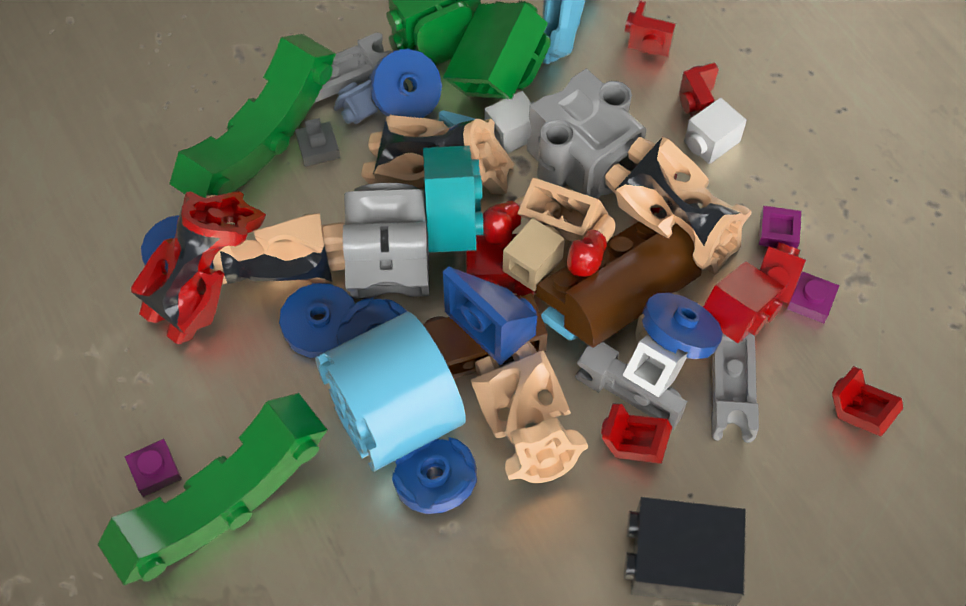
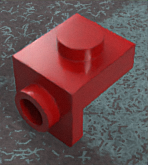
M639 0L636 12H629L624 32L630 33L628 48L668 57L676 23L645 17L646 2Z
M716 63L704 66L698 65L683 71L679 90L680 102L683 111L686 114H690L691 118L715 102L710 91L714 89L719 70Z
M778 243L776 249L768 246L760 271L785 286L778 300L789 304L806 259L798 257L801 250Z
M855 366L851 368L845 377L840 378L836 382L832 391L838 419L882 437L904 409L901 397L866 384L863 370Z
M613 403L609 416L604 419L602 424V440L615 458L662 464L672 425L666 418L629 415L622 404Z

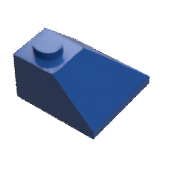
M448 267L443 271L445 313L500 365L536 335L537 314L529 301L524 298H517L507 288L452 267Z

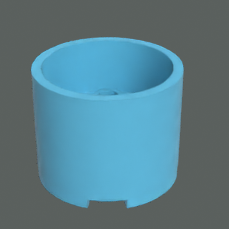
M405 312L315 357L324 385L329 383L331 387L329 393L335 405L334 409L361 458L369 455L371 462L368 464L373 472L451 432L466 422L463 402L452 374L432 337L418 318L411 312Z

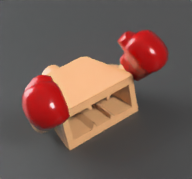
M534 177L524 195L515 201H507L491 206L483 213V236L485 241L491 244H498L500 248H506L512 241V233L521 225V219L523 218L528 221L534 218L543 225L547 224L554 227L563 238L572 241L568 252L567 268L575 276H591L598 271L607 242L612 237L616 228L614 219L608 215L599 199Z

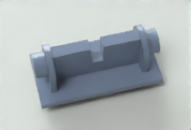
M372 73L368 76V81L359 86L356 82H353L338 92L339 96L334 105V110L336 111L344 107L345 110L341 111V114L347 124L351 122L357 124L378 111L371 95ZM404 80L403 86L406 91H409V87Z

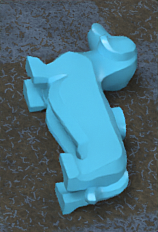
M544 0L543 19L548 22L544 33L550 37L551 44L543 63L548 65L572 52L585 0Z

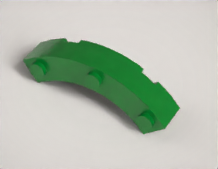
M304 34L281 37L272 61L263 76L268 82L258 98H250L246 101L242 108L229 120L227 125L228 131L218 139L210 136L190 148L179 151L169 184L183 194L192 191L200 197L207 198V196L234 192L251 180L276 155L282 154L287 149L290 138L308 114L323 85L331 78L333 73L332 63L336 53Z
M300 393L266 401L252 423L238 437L242 445L228 459L226 456H221L213 460L186 481L183 486L184 492L165 503L161 497H158L140 507L113 516L97 544L123 585L143 579V581L155 579L165 571L166 567L205 546L229 528L234 530L246 524L252 517L251 512L270 497L301 464L311 460L319 451L317 445L328 429Z

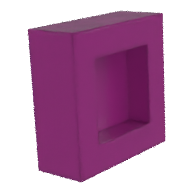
M763 206L760 215L758 245L776 248L778 243L798 248L802 211Z
M802 271L787 310L824 324L840 285Z
M165 439L124 456L142 497L182 480Z

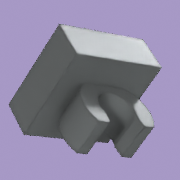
M319 118L305 121L306 127L295 130L305 167L340 158L331 122L320 123Z

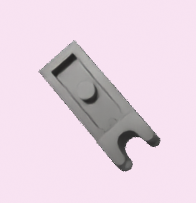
M374 33L359 39L358 45L336 53L332 63V76L323 85L314 103L337 94L342 88L353 82L359 85L369 80L368 76L372 73L378 61L390 52H393L391 50L384 52L383 36L381 33Z
M749 333L740 343H736L723 334L720 345L715 353L712 354V437L714 440H720L727 424L733 423L740 427L743 441L750 443L756 438L759 429L755 336Z
M603 342L594 348L588 345L577 361L578 366L581 367L575 375L577 380L598 393L602 388H605L650 417L666 418L672 425V430L675 429L682 418L687 401L681 398V395L674 388L669 386L657 397L622 376L628 364L618 360L619 352Z

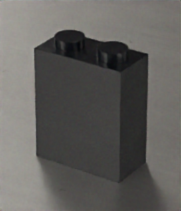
M641 497L637 510L629 511L627 523V537L634 538L633 553H626L624 579L632 580L631 595L737 606L744 595L746 509Z

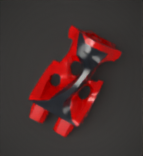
M192 191L186 192L174 239H166L160 244L131 286V293L142 300L139 315L148 322L153 323L167 320L169 322L167 337L175 344H182L192 340L198 329L212 324L225 275L221 270L215 271L210 268L215 255L225 246L236 247L243 244L248 233L259 229L265 219L266 214L260 209L248 205L243 200L244 194L240 191L209 198L200 197ZM166 261L168 263V272L165 268Z

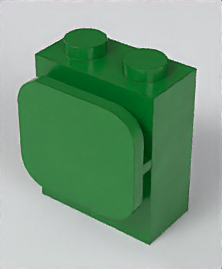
M389 0V11L386 12V16L392 35L389 36L392 50L411 49L422 52L433 61L435 66L451 60L478 4H481V0Z
M496 1L495 3L478 4L443 78L466 96L512 99L517 89H523L532 83L549 50L551 40L544 33L548 22L537 14L538 10L535 6L526 1H518V3Z

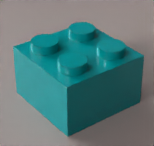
M470 146L423 148L429 253L476 250V235H483V214L480 201L482 199V179L479 159H471Z

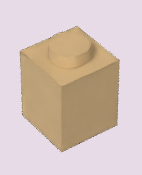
M531 218L503 250V271L535 292L537 284L546 279L563 259L565 238L554 227L547 224L543 225L534 218Z

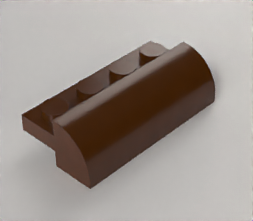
M638 221L609 239L606 250L603 253L601 266L595 274L591 276H575L565 266L537 284L536 296L564 315L565 329L594 348L639 318L650 297L657 293L678 292L700 277L702 269L693 260L695 245L691 236L676 222L671 228L672 235L666 238Z

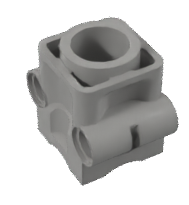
M586 68L572 77L569 84L562 91L544 96L530 105L531 136L528 139L527 151L538 161V179L561 187L568 185L573 191L596 199L601 195H608L613 192L606 185V173L616 164H620L631 172L638 164L629 159L628 151L639 137L645 139L646 128L629 113L632 94L626 84L619 81L602 83Z
M375 183L355 188L354 191L346 192L344 194L345 225H343V253L345 260L346 290L350 291L351 297L353 299L374 298L385 293H399L409 297L430 296L425 191L409 184Z

